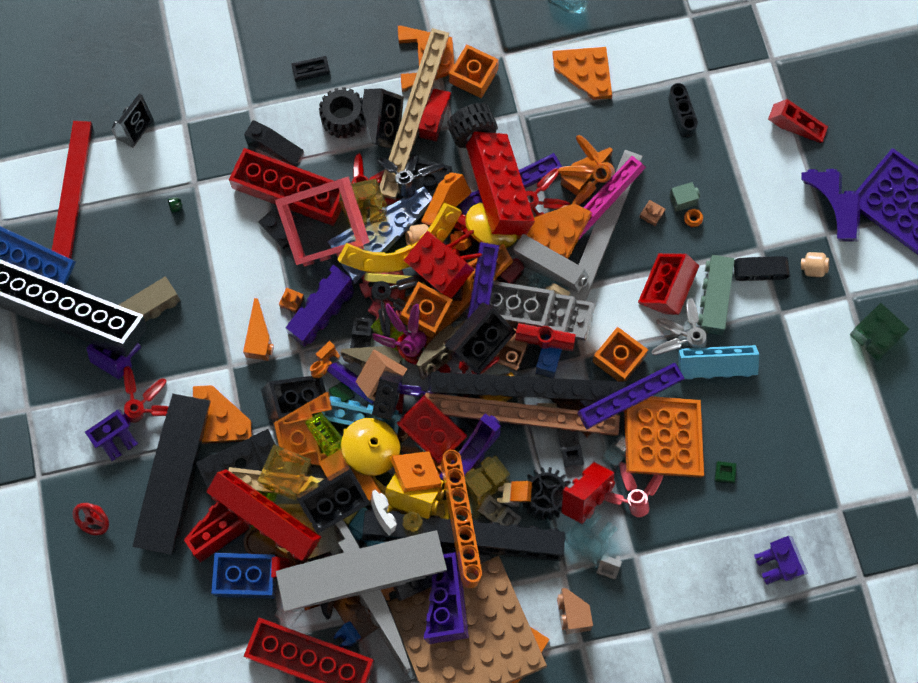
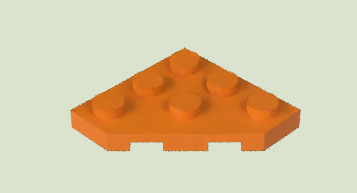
M606 47L552 51L555 72L565 76L570 83L578 89L581 88L593 100L612 99Z
M574 203L534 217L535 222L527 236L568 259L592 212ZM517 235V239L519 240L522 235Z
M193 386L194 398L211 401L202 444L242 442L252 436V421L214 386Z

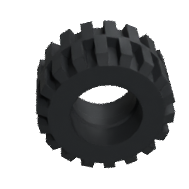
M342 87V90L335 88L334 92L330 90L327 92L328 96L324 95L322 97L323 101H320L319 114L325 131H328L331 136L335 134L336 138H340V136L347 138V135L355 136V132L359 133L361 131L360 127L363 128L365 125L364 121H366L362 109V97L360 98L359 93H354L353 89L346 90V87ZM340 108L352 110V113L345 118H338L333 115Z
M475 103L456 111L447 121L450 134L455 145L459 148H466L474 132L496 133L498 129L489 106L484 103Z

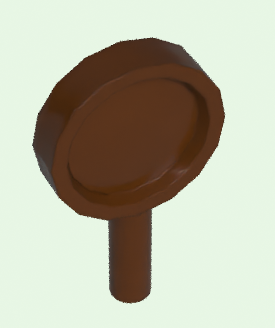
M251 527L246 532L244 547L248 554H273L276 557L288 558L285 552L277 548L274 540L260 534L257 528Z

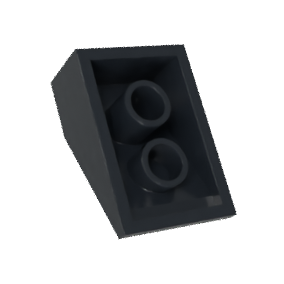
M382 88L364 89L362 109L372 144L392 150L402 120L404 96Z
M140 93L131 104L124 109L120 119L114 122L111 129L116 139L134 148L154 120L143 95Z
M312 376L269 381L261 389L270 426H274V422L324 394L326 389L322 377L313 378ZM321 412L314 413L313 416L319 415Z

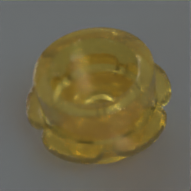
M409 512L403 517V527L406 530L414 532L422 526V518L416 512Z

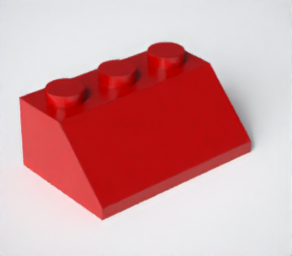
M658 253L638 303L663 314L679 315L700 265L687 254Z

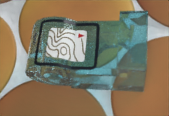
M625 431L620 434L602 457V461L615 471L626 457Z

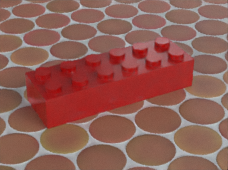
M474 132L466 148L492 234L527 235L535 220L508 135L503 133Z
M246 148L243 149L229 178L232 189L275 205V200L333 182L331 179ZM339 188L288 205L291 211L334 226L344 202Z
M258 618L243 656L248 660L310 683H368L375 664L372 658L262 618Z

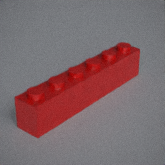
M227 469L217 472L207 490V493L211 495L214 501L222 503L227 507L228 511L242 517L246 524L253 525L259 530L260 534L274 540L278 547L285 548L297 560L303 561L309 558L321 539V536Z

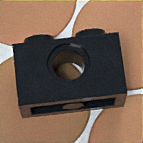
M386 371L383 372L379 378L372 415L389 420L392 419L396 412L403 376Z

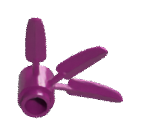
M387 303L386 311L391 322L399 332L403 331L407 337L402 342H397L392 338L373 333V339L387 347L395 348L396 345L400 346L406 356H416L426 345L427 341L425 333L418 330L419 305H414L411 310L408 330L412 332L409 334L405 325Z

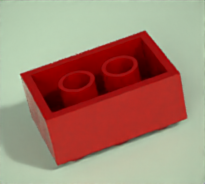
M429 231L425 232L403 260L439 292L452 299L475 270Z

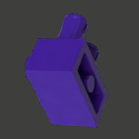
M137 343L127 358L94 344H90L86 349L91 363L115 378L120 379L124 375L125 366L132 367L130 358L141 349V346Z
M117 409L85 431L94 447L103 448L111 462L122 455L112 441L115 436H119L127 450L139 444L128 430L131 424L125 418L121 409Z
M788 535L770 543V549L754 554L755 559H760L756 561L759 566L776 560L779 564L777 568L762 573L763 578H768L764 580L766 585L781 579L792 581L808 574L793 536Z

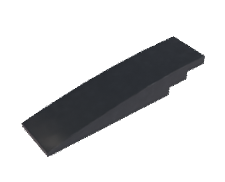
M172 393L132 547L173 555L177 535L180 534L183 516L186 515L197 466L196 462L198 461L210 408V400Z

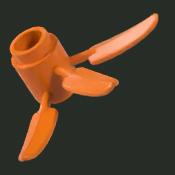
M577 135L576 140L587 157L591 161L596 162L597 166L594 170H588L586 166H565L559 168L558 172L564 175L580 177L593 174L595 179L593 183L588 182L572 203L580 205L596 190L595 184L597 182L604 183L612 178L615 174V169L610 163H600L597 159L599 154L584 137Z

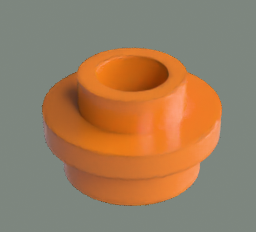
M690 209L685 213L684 221L690 227H698L703 221V215L697 209ZM690 217H695L697 220L692 221Z
M322 360L313 363L310 367L312 377H323L327 373L328 364Z

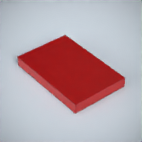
M425 395L397 422V425L424 451L430 452L431 457L438 464L441 463L446 451L454 450L467 438V435Z

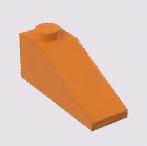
M609 147L598 152L599 156L597 159L599 162H608L612 157L613 149ZM586 157L573 163L571 166H586L588 170H594L597 164ZM588 174L586 177L560 175L561 185L576 196L588 182L594 179L593 174Z
M449 173L438 184L423 216V224L432 225L444 203L456 207L472 193L463 174Z
M254 298L243 353L246 358L268 361L269 355L273 354L274 344L271 342L261 304L258 298Z

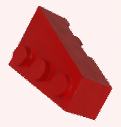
M593 462L582 472L581 475L583 477L580 480L575 478L572 481L574 485L571 488L565 487L563 489L562 514L580 524H583L587 518L590 519L592 517L594 508L602 504L605 494L608 491L610 492L615 485L614 472L596 462Z
M216 502L214 506L212 505L209 508L207 515L196 524L184 541L201 563L250 529V527L243 521L242 517L228 511L227 507L222 503Z

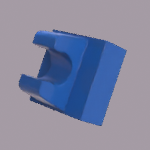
M351 621L345 623L333 636L334 639L341 637L344 642L339 647L348 649L355 646L361 639Z

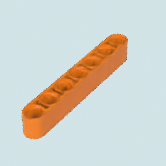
M448 450L443 455L441 470L460 577L465 587L474 588L481 579L482 570L460 454L455 450ZM452 459L455 461V464H449L446 460ZM450 478H456L459 482L453 483L450 481ZM458 496L462 499V501L457 502L453 499V497ZM462 515L466 520L460 521L456 516ZM460 535H467L469 540H462ZM463 554H470L473 559L467 560ZM473 573L476 579L471 580L466 574Z

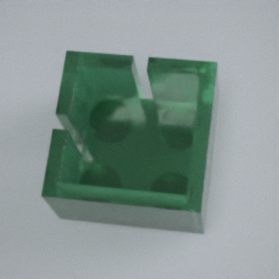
M880 303L853 329L850 336L861 346L870 338L872 342L865 350L879 361L909 331V328Z

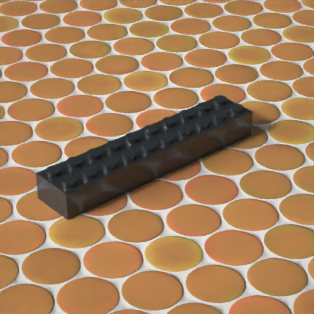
M0 260V307L126 358L147 330L144 315Z

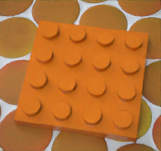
M652 396L624 411L626 473L699 478L704 476L701 400Z

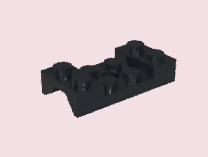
M269 429L196 462L207 488H209L217 472L225 469L229 470V467L237 468L235 463L239 458L246 460L247 465L244 469L271 472L285 465Z

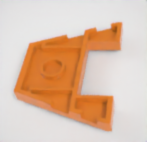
M398 26L399 44L418 43L420 66L430 32ZM452 37L448 39L435 80L449 75L454 66ZM417 73L401 74L402 92L408 91V88L413 87Z
M325 392L274 422L282 461L320 466L319 462L338 451L321 453L313 419L314 413L332 410L329 392Z

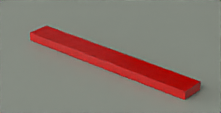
M73 121L52 245L53 251L70 259L93 126L92 122Z

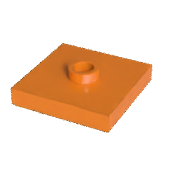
M429 451L392 456L391 462L403 492L441 487L442 482Z

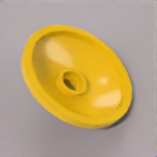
M483 203L473 205L467 212L465 218L468 231L474 230V233L471 235L479 243L483 242L499 246L504 244L506 248H509L516 242L517 235L492 234Z
M363 418L353 422L344 432L341 440V452L345 462L354 471L367 476H377L386 473L393 467L391 458L400 454V442L395 431L387 423L375 418ZM370 440H375L377 444H371Z

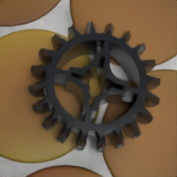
M541 467L540 474L535 469L533 470L534 477L530 474L527 475V479L532 482V486L536 482L538 483L540 491L531 498V502H524L522 506H530L527 509V513L535 511L534 518L541 514V520L544 521L545 515H548V519L551 521L553 519L552 514L556 518H560L559 511L562 513V500L556 506L553 496L558 494L560 490L563 493V489L568 487L571 482L570 480L563 482L566 475L563 474L559 477V470H556L555 474H553L551 467H549L548 472H545L544 467ZM543 480H551L557 483L558 485L555 484L550 486L547 485ZM543 489H544L547 493H548V492H552V493H550V496H549V497H547L546 495L541 496V495H543ZM544 502L550 508H541L535 503Z

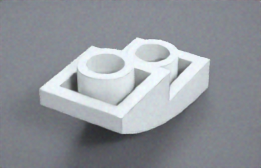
M374 490L371 496L373 511L384 531L391 535L396 529V520L392 514L386 513L389 506L388 499L382 493L379 494Z

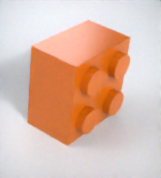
M466 44L449 72L450 84L482 98L498 71L499 59Z
M418 282L399 319L402 323L408 325L411 310L414 305L418 304V330L432 338L452 299Z
M617 326L594 354L592 362L618 382H626L644 360L648 349Z

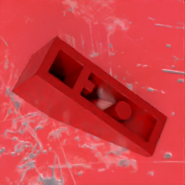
M433 89L420 121L419 138L437 142L451 92Z
M788 99L773 104L768 117L769 121L781 129L819 143L823 142L828 126Z

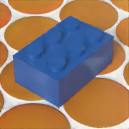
M215 553L211 594L215 597L275 599L277 578H271L272 557H276V555Z

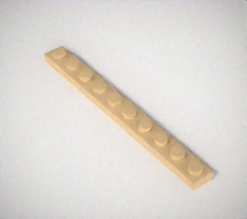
M434 28L431 29L388 159L398 167V172L405 170L410 158L420 121L449 39L448 32ZM385 169L377 192L378 195L396 200L398 190L395 173H390Z

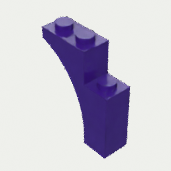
M809 169L807 172H801V180L804 184L818 189L829 199L836 215L837 239L839 242H859V194H856L855 191H844V194H841L842 174L837 172V169H826V172Z
M485 413L481 417L475 430L459 451L465 480L485 458V452L500 436V422L493 415L489 417ZM441 473L439 477L443 481V475ZM450 478V481L453 483L459 482L456 478Z

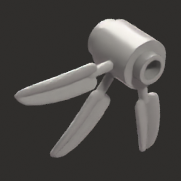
M688 298L686 301L688 322L693 326L688 333L684 332L683 326L664 318L656 320L657 324L678 336L682 334L687 339L680 341L676 338L654 348L652 355H659L679 349L685 343H687L688 348L706 347V333L703 329L696 327L699 317L692 298Z

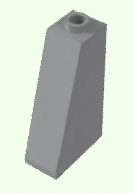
M523 234L513 249L518 259L524 264V267L572 290L580 292L582 287H585L588 282L589 276L583 267Z

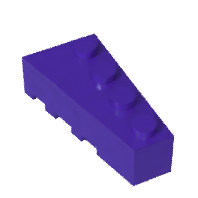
M334 265L330 268L332 272L330 276L320 281L317 293H311L307 298L306 307H301L285 327L287 333L304 347L315 340L320 329L323 330L328 325L332 315H337L341 310V305L345 301H349L354 294L351 278Z
M456 553L443 554L447 571L433 574L432 576L433 583L429 597L430 604L426 618V631L424 632V640L428 644L469 638L464 590Z

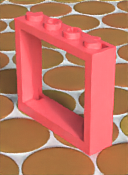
M349 176L275 200L296 265L303 263L305 267L314 264V260L319 258L320 262L331 259L330 255L335 253L338 257L345 244L305 256L288 204L336 188L340 190L356 241L348 244L364 249L363 245L370 242Z

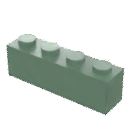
M712 255L710 261L706 260L705 272H708L702 284L705 295L701 296L700 307H703L702 314L699 313L698 315L699 322L697 323L705 333L723 335L725 331L735 258Z

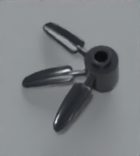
M412 155L406 164L405 170L400 172L397 171L398 167L393 162L385 158L377 160L388 172L396 174L397 190L404 198H410L415 194V179L446 168L442 163L433 164L420 169L418 175L414 176L413 172L417 165L418 155Z
M422 276L398 280L396 282L397 285L390 286L384 281H378L373 285L370 294L374 302L381 303L378 313L383 336L389 337L391 331L390 318L384 302L387 300L393 302V307L401 312L406 305V302L402 299L397 298L395 300L390 297L391 290L398 288L401 291L416 286L418 282L423 283L425 279ZM378 289L383 290L384 293H379Z

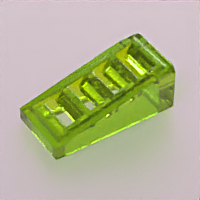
M322 412L305 422L327 457L341 449L342 436ZM320 421L322 424L316 427L314 424Z

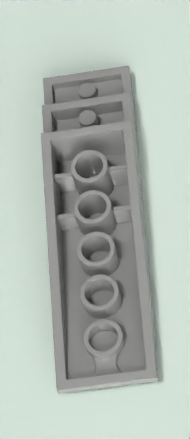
M493 281L490 306L512 327L517 328L518 323L536 327L548 326L553 330L576 334L575 339L583 341L587 339L596 307L593 302L576 300L573 296L556 294L553 290ZM469 307L461 315L468 316Z
M341 520L336 523L335 532L341 540L338 543L339 554L360 549L345 522ZM381 590L360 594V603L366 608L365 611L368 616L370 614L373 624L379 627L377 629L403 673L407 675L410 671V664Z
M436 530L276 571L283 609L284 612L404 585L406 582L446 572L447 569Z

